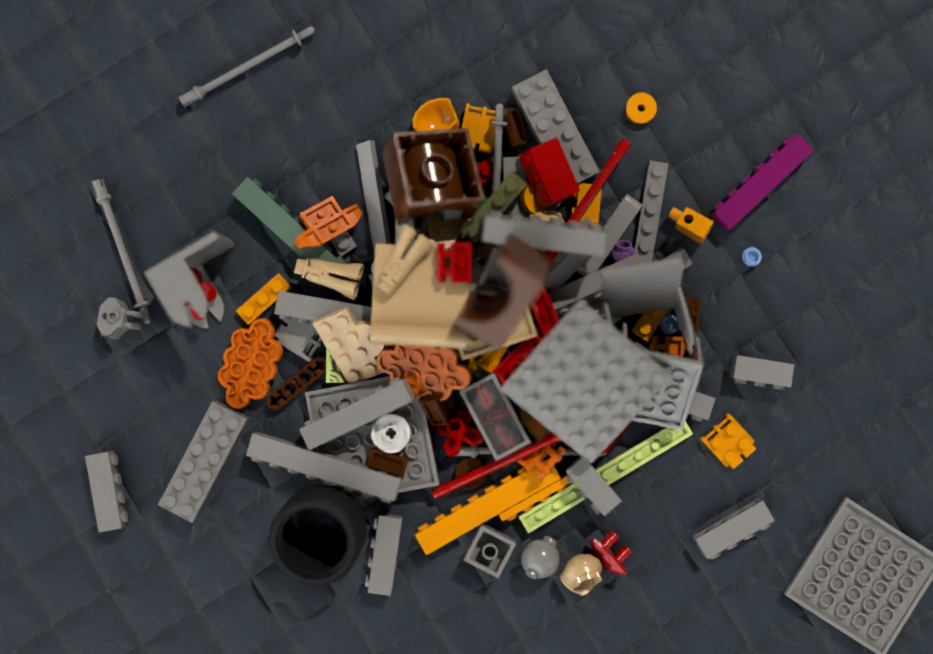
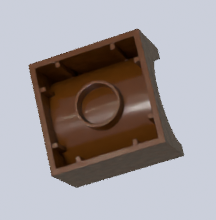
M468 128L397 132L392 134L382 156L397 226L406 224L409 220L419 215L437 210H458L462 212L463 219H471L485 201Z
M509 233L496 263L505 270L512 287L501 294L492 296L481 295L471 290L456 324L499 351L544 286L551 259Z

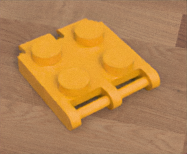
M466 103L462 128H468L473 150L475 151L476 145H479V152L492 154L495 126H492L491 122L495 121V116L486 115V113L496 115V111L489 110L484 106L483 108L470 106L469 103ZM469 110L482 112V114L470 112Z
M727 413L725 415L726 418L718 425L715 424L713 426L714 429L700 439L725 467L730 466L732 469H735L744 461L740 455L742 454L747 458L756 448L753 445L755 441ZM728 420L730 421L724 428L720 429ZM715 432H717V434H716L712 439H710V440L708 441V439H709Z

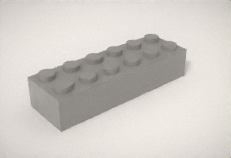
M547 69L513 86L512 94L537 143L540 145L558 137L577 184L597 176L599 170Z
M490 210V213H485L484 242L504 244L505 239L511 233L533 248L602 257L604 255L607 232L600 224L589 223L586 226L582 225L580 221L575 220L563 223L558 218H549V221L542 220L541 216L535 215L523 218L522 214L510 213L508 216L502 215L501 211Z
M212 401L158 505L191 523L198 520L251 418L219 401Z

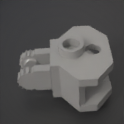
M109 297L100 306L97 327L103 336L119 339L126 331L131 329L141 330L142 325L132 323L133 317L143 318L144 313L130 311L125 302ZM107 313V318L104 320L103 316Z

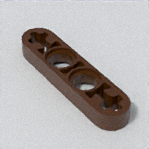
M317 357L273 391L266 400L268 407L273 410L282 408L325 374L326 358ZM318 360L320 362L324 361L325 364L323 366L325 369H318L317 371H315V373L318 374L315 377L313 371L310 370L309 367L311 366L312 369H314L318 365ZM303 372H308L311 375V379L307 383H304L300 378ZM288 384H293L296 387V391L292 395L286 392L285 388ZM281 390L283 395L288 399L285 401V398L283 397L278 401L280 404L279 406L277 404L272 405V397H279L281 395L279 391Z

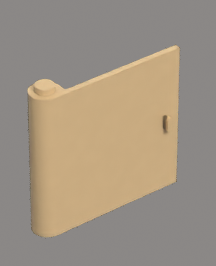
M376 244L369 343L466 349V345H470V333H467V330L457 325L456 322L467 299L469 283H451V275H445V283H437V275H435V269H437L435 251H437V247H433L419 259L407 277L397 285L398 287H394L392 292L388 294L377 287V284L381 279L379 276L395 245ZM412 246L407 248L402 260L407 256ZM445 248V251H451V248ZM445 257V269H451V257Z

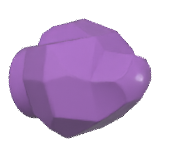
M626 240L618 241L616 247L611 250L614 263L635 255L632 243Z

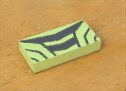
M326 347V383H346L345 377Z

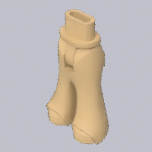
M405 224L400 229L396 245L379 276L381 279L377 284V287L388 294L392 292L394 287L397 288V285L407 277L419 259L436 245L419 234L409 253L402 260L407 248L418 235V232Z
M298 258L294 273L302 275V278L336 290L349 299L355 300L359 290V283L332 277L331 274L360 281L364 271V264H343L307 258L303 260Z

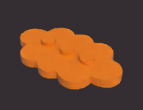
M256 319L252 322L249 329L240 328L234 331L231 336L232 346L224 352L223 360L225 365L218 372V380L223 387L227 388L226 402L233 409L245 408L251 399L257 400L267 396L270 390L269 381L277 375L276 362L281 359L283 348L280 342L273 339L275 326L269 319Z
M396 345L395 349L387 348L381 351L376 359L378 368L383 373L390 375V381L396 378H400V380L407 379L416 397L438 395L440 400H445L452 394L453 389L461 390L466 388L472 379L470 369L466 365L458 363V354L454 348Z

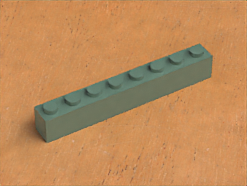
M247 177L232 193L303 260L309 258L347 264L340 256L336 258L331 253L333 249L326 243L318 247L307 246L298 249L293 240L307 231L303 228L305 224L298 217L293 219L289 215L291 211L284 204L279 206L275 202L277 198L270 191L265 193L261 189L263 185L255 178L251 180ZM331 274L332 277L338 279L359 283V285L362 283L361 280L357 281L344 276Z

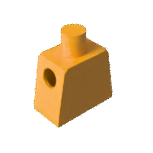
M673 207L668 215L669 218L676 221L675 228L700 245L712 229V220L688 207L683 212Z

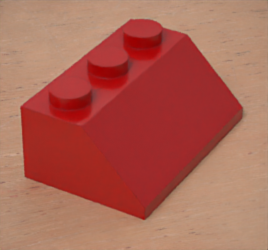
M558 137L518 155L528 181L533 186L540 208L580 192Z
M537 333L536 337L522 341L493 370L494 374L503 384L543 338Z

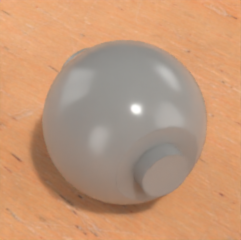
M544 536L542 540H533L524 547L521 554V563L528 577L543 579L551 576L557 570L560 556L555 548L557 542L551 537Z

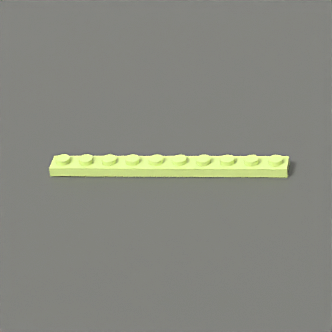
M686 421L683 430L665 427L595 470L610 485L693 435ZM576 483L570 484L562 492L555 493L548 500L540 502L532 509L520 514L518 517L528 534L585 500L578 492L579 486Z

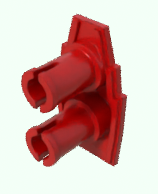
M610 531L601 542H598L596 539L589 540L591 547L604 565L605 570L615 575L628 574L622 564L632 552L625 545L614 556L609 552V549L619 540V537L613 531Z

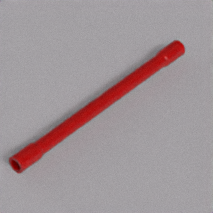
M623 138L620 140L612 156L569 220L580 221L618 162L630 148L631 143ZM547 250L544 255L551 259L549 267L559 251Z
M552 433L497 461L494 460L452 481L431 489L434 498L438 499L457 488L563 440Z

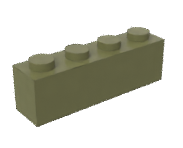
M511 171L461 232L475 244L480 243L483 239L485 213H490V210L501 211L503 215L528 186V183L514 171Z

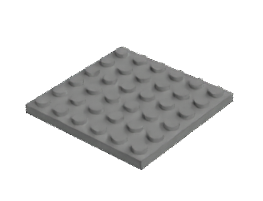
M579 298L505 381L500 390L587 461L592 463L672 376Z
M390 376L305 392L310 420L314 418L317 421L322 418L321 414L330 410L334 413L339 410L338 406L346 402L351 405L356 402V397L363 394L367 397L373 394L371 390L383 386V388L390 386ZM416 396L415 401L388 413L404 417L411 429V438L408 445L401 451L394 453L409 458L399 493L440 485L428 420L418 402L419 397ZM379 418L315 449L367 465L371 448H378L372 440L371 431ZM389 428L386 435L393 439L396 431H393V428ZM336 484V485H335L336 488H341V489H343V486H342V485H339V484ZM355 489L353 492L347 491L355 500L377 497L374 495L372 497L363 496L361 491Z
M844 496L783 594L874 653L886 654L933 580V552Z

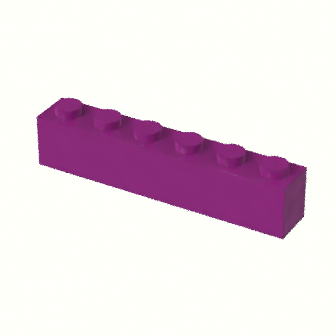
M799 134L794 137L791 135L782 142L784 146L780 150L776 148L768 155L770 159L766 163L762 161L754 169L756 172L752 176L747 175L740 182L742 186L738 190L736 188L732 189L726 195L728 199L724 203L720 201L712 208L714 212L711 216L725 231L731 230L814 151Z

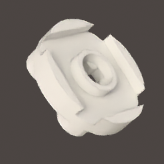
M386 414L375 422L372 427L371 436L374 444L386 453H396L408 445L411 438V429L404 417L397 414ZM389 428H393V431H396L393 439L386 435Z

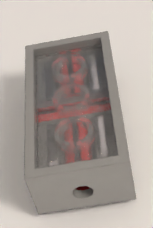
M493 373L459 392L493 457L497 461L531 442L505 393L500 390L501 385Z

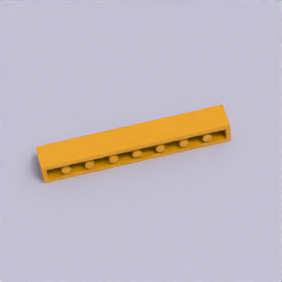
M546 457L542 461V464H545L549 460V457ZM553 466L550 469L549 475H545L540 481L535 476L539 471L538 468L531 474L522 467L517 470L518 474L511 477V475H508L501 479V484L497 486L493 484L485 488V493L480 496L475 494L469 497L466 504L461 506L459 503L450 509V513L446 515L442 513L436 516L431 524L428 525L426 522L417 527L418 531L415 532V537L425 554L428 555L561 479L557 470Z

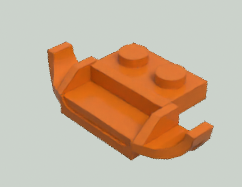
M331 196L300 213L299 216L308 230L296 237L293 242L298 249L307 246H322L324 243L353 228L359 221L362 211L358 204L341 210L334 197Z

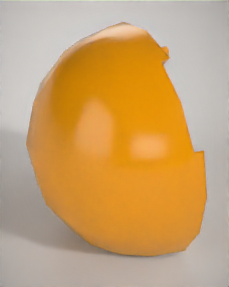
M449 98L429 100L418 108L412 119L413 128L416 131L458 129L460 125Z

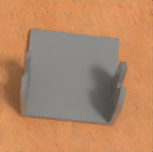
M214 231L144 272L174 322L192 327V322L199 327L210 329L206 318L208 308L220 322L222 321L225 306L217 289L215 300L208 303L206 295L190 268H196L201 273L202 283L210 282L214 286L203 264L234 247L235 245L230 238ZM186 302H190L191 307L200 315V317L203 320H196L191 315L190 305L184 306V304Z
M682 257L602 270L601 316L613 326L611 318L674 308L685 347L688 352H693L692 345H695L693 328L681 289Z
M622 322L619 332L627 337V324ZM694 337L695 345H692L693 352H687V358L642 350L669 372L672 377L632 419L633 421L683 430L703 368L699 337Z

